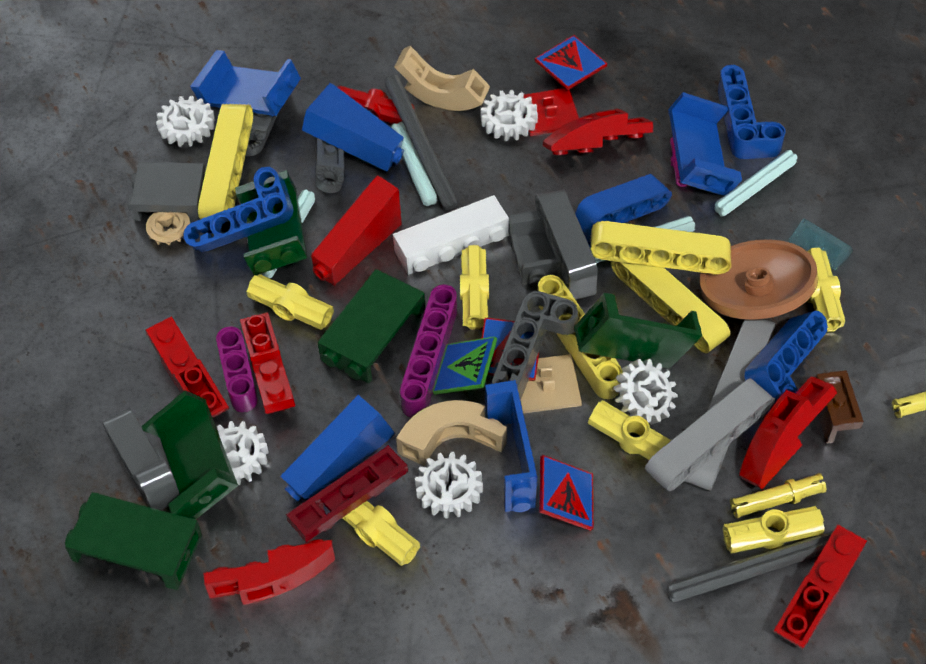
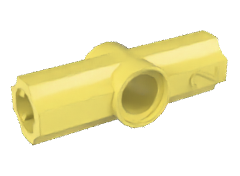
M469 245L466 249L462 250L460 300L463 301V326L469 327L470 330H479L484 325V319L488 318L489 274H486V249L480 248L479 245Z
M810 248L808 252L812 255L817 265L818 284L815 292L807 302L813 304L814 311H820L825 316L828 325L827 332H834L838 328L844 327L845 317L840 303V282L838 277L832 274L826 251H822L821 248Z
M261 274L258 276L254 275L249 282L248 298L271 307L280 318L287 321H292L295 318L320 330L326 329L330 324L334 313L333 306L308 296L305 289L298 284L288 283L283 285Z
M603 400L596 405L588 420L589 425L618 441L621 449L629 454L638 453L648 460L671 441L651 429L648 421L643 417L629 416ZM628 433H637L640 437H632Z
M366 501L343 517V520L354 527L355 532L364 543L372 548L377 546L401 566L409 564L420 549V543L399 527L390 512L380 505L374 507Z
M816 506L788 512L777 509L769 510L762 517L724 524L723 526L724 542L730 553L760 547L775 550L781 548L785 542L824 534L825 531L823 516L820 509H817ZM768 527H774L777 530H779V532H772L768 529Z

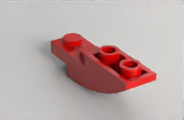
M620 109L604 110L583 116L562 126L543 140V147L552 151V154L555 155L568 154V150L577 149V152L589 153L593 152V148L603 147V139L616 140L619 138V135L641 138L644 133H653V122L644 117L628 118V113Z
M268 312L240 319L265 413L269 414L295 407L293 394Z
M172 316L145 329L146 335L158 353L162 365L180 393L186 390L206 399L212 418L229 409L200 359H197Z
M811 376L796 393L786 390L775 402L757 429L743 460L739 473L740 478L763 489L802 446L798 436L837 394L834 386Z
M837 525L773 632L804 649L849 576L867 540Z
M316 539L303 545H281L276 549L267 550L269 562H250L242 567H219L212 572L204 573V583L209 598L240 594L242 603L245 605L263 601L290 591L315 577L335 560L332 540Z

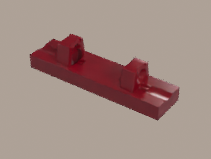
M388 445L286 514L287 521L307 543L321 532L331 529L338 520L373 496L377 497L384 492L387 486L408 473V465ZM323 505L330 511L327 515Z

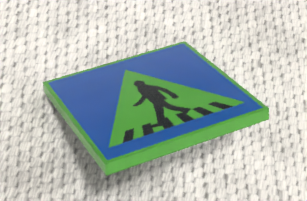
M494 336L447 344L433 388V394L484 388L497 338Z

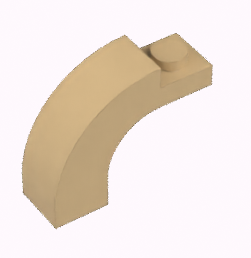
M411 46L402 50L395 64V68L408 81L405 89L419 100L434 107L451 111H464L476 108L483 104L490 88L487 82L474 69L459 75H448L433 69Z
M463 400L440 402L424 408L405 424L396 438L397 452L399 455L425 466L427 459L430 458L433 451L441 443L452 438H469L502 452L507 444V427L503 426L498 420L485 418V406L479 403Z

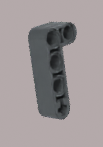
M559 189L535 195L536 210L560 266L561 279L575 300L596 295L597 265L565 190Z
M540 291L530 292L524 297L492 379V384L516 380L521 400L547 330L562 335H570L575 332L574 326L580 319L577 307L573 301ZM536 306L544 307L540 312H531L532 308ZM563 314L572 315L570 319L565 321L559 319ZM526 332L534 333V335L529 339L521 338V336ZM514 359H524L521 365H510Z
M128 408L102 421L109 439L147 506L158 510L168 507V504L180 495L178 487L169 467L164 460H160L132 410Z

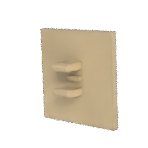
M571 354L538 359L536 381L528 380L520 400L523 413L582 406Z

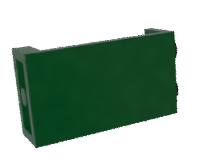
M287 170L278 174L285 182L293 205V215L285 223L248 236L249 252L243 253V256L254 275L307 258L297 190ZM275 177L267 178L264 182V188L271 187L274 184ZM254 181L235 187L236 196L241 204L259 198ZM283 202L274 205L273 214L281 212ZM252 212L247 216L248 224L256 220L257 212Z
M375 269L317 342L320 359L330 367H337L345 371L351 378L355 380L360 379L369 384L372 381V364L411 313L420 317L425 311V292Z
M603 293L574 326L579 352L633 362L641 359L642 362L651 359L652 365L661 363L662 367L671 368L702 337L696 311L691 310L677 326L619 315L615 295Z
M185 390L141 426L143 431L159 437L180 493L177 498L168 504L173 515L176 514L196 520L238 487L206 399Z
M91 492L88 501L84 502L80 507L79 519L74 529H71L66 536L65 548L74 562H78L82 554L160 575L166 587L178 590L202 537V532L198 521L176 514L173 515L169 512Z

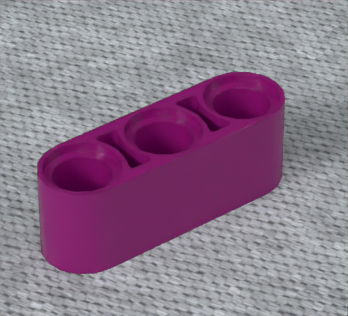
M225 327L217 333L216 342L227 391L233 409L241 413L248 412L256 407L257 394L243 335L237 327Z

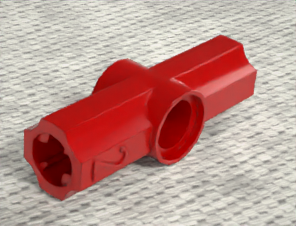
M337 86L380 120L395 124L402 122L393 100L382 90L373 88L368 92H363L344 86Z

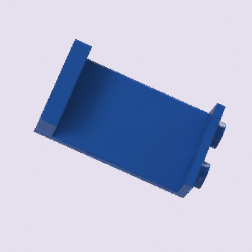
M216 50L190 87L197 99L202 98L204 104L209 103L211 107L221 108L222 104H250L253 113L276 116L301 78L291 59L286 60L279 72L232 66L225 51Z
M682 92L668 109L680 181L682 184L725 196L742 181L740 171L727 168L724 165L717 123L728 112V107Z
M516 380L485 385V417L498 420L503 425L512 424L522 470L520 474L504 476L505 512H524L536 507L537 473Z

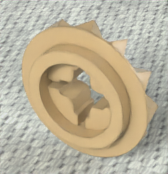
M154 212L146 222V231L150 240H155L158 245L166 243L170 246L173 241L181 243L184 230L190 224V219L185 212ZM173 224L174 229L169 228L167 231H164V227H169Z

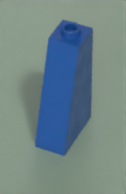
M329 83L306 109L302 131L385 171H388L394 163L398 164L404 153V149L401 148L404 137L335 85Z
M358 394L280 476L288 483L284 489L296 501H299L301 498L307 501L357 467L392 438L395 432L380 413Z

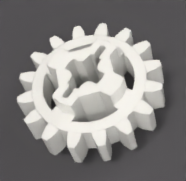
M510 90L509 94L505 95L503 91H500V96L498 97L491 94L490 101L484 100L483 108H481V125L486 127L487 134L494 132L495 139L501 135L504 136L505 141H508L509 136H513L515 140H519L520 134L527 137L528 130L534 131L535 123L538 122L537 105L532 104L531 97L524 99L523 92L514 95V91Z
M180 96L179 102L171 99L169 100L170 106L163 105L161 107L163 113H157L158 121L156 123L162 139L167 138L169 144L177 141L178 147H181L184 142H188V145L192 146L194 140L201 143L203 142L202 136L210 137V130L215 129L213 110H211L209 103L204 104L202 98L194 101L193 96H190L188 100H184Z
M638 359L622 368L623 373L616 376V379L621 384L614 386V390L620 392V396L615 401L618 403L622 402L624 405L621 411L624 413L629 411L631 413L630 416L643 417L651 425L661 422V420L670 416L668 411L676 407L671 400L678 397V394L671 391V388L676 383L668 381L669 371L661 372V363L652 366L651 359L643 362L641 359Z
M233 421L229 422L226 429L218 425V433L238 486L242 478L251 482V474L254 472L260 475L262 473L260 465H266L268 462L266 454L269 451L263 433L258 434L257 428L254 425L247 429L246 423L243 421L239 427H235ZM252 445H253L254 448H255V449H254V454H253V456L250 454V453L252 452V450H251V446H252Z
M450 452L449 458H444L442 453H438L437 461L428 458L427 468L420 466L419 477H415L417 499H421L422 507L425 509L431 506V512L434 516L439 511H443V516L446 519L450 512H454L457 518L461 517V509L463 508L471 512V502L479 503V493H483L481 471H476V463L473 461L466 464V455L455 459L454 452ZM452 479L451 485H449V491H447L446 488L449 484V480Z

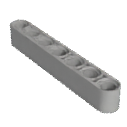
M765 319L744 320L708 410L745 381V369L770 342L776 323ZM729 445L687 478L685 482L711 491Z

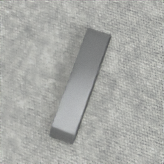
M747 379L655 453L646 464L645 471L667 491L674 490L763 417L774 404L775 398L753 379Z

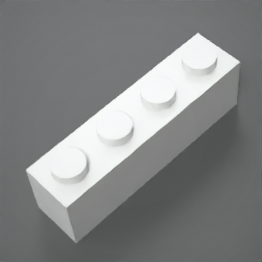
M493 195L394 233V252L408 275L421 272L428 267L450 261L454 257L461 255L462 250L466 249L469 245H479L481 247L492 242H498L504 237L509 236V217Z

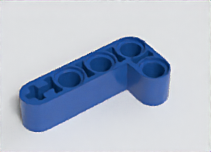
M736 65L723 67L720 74L718 96L720 104L728 107V112L723 118L732 154L739 159L772 158L778 156L782 150L785 137L784 126L777 122H756L743 69Z
M271 167L258 169L254 175V185L259 198L190 223L183 233L185 242L197 251L206 252L287 222L293 215V205L283 178ZM269 177H275L274 184L271 187L264 188L265 180ZM283 202L281 212L273 214L274 205ZM252 212H257L256 220L248 224L247 216ZM230 221L231 227L229 231L221 233V226L225 222ZM202 232L203 235L200 236L201 241H196L197 239H199V233Z
M648 174L586 197L578 205L575 215L591 248V228L595 223L600 221L626 223L655 212L669 202L672 192L654 175Z
M812 311L790 318L747 366L744 373L745 381L750 378L753 379L775 398L774 404L786 390L796 393L798 388L790 375L826 334L828 325L825 316L820 311Z

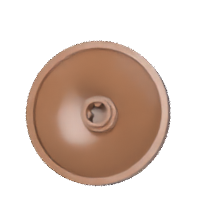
M753 240L731 246V268L728 272L723 274H700L701 294L708 306L723 315L748 320L776 317L798 308L813 295L818 284L817 265L812 255L798 245L780 240Z

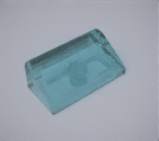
M805 218L802 219L788 240L789 243L798 245L806 251H809L810 248H821L822 251H826L830 267L835 271L853 252L851 246Z

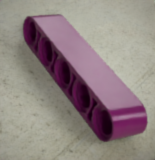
M441 284L431 291L400 387L401 408L403 413L410 418L424 408L429 407L433 388L457 316V293L449 285Z

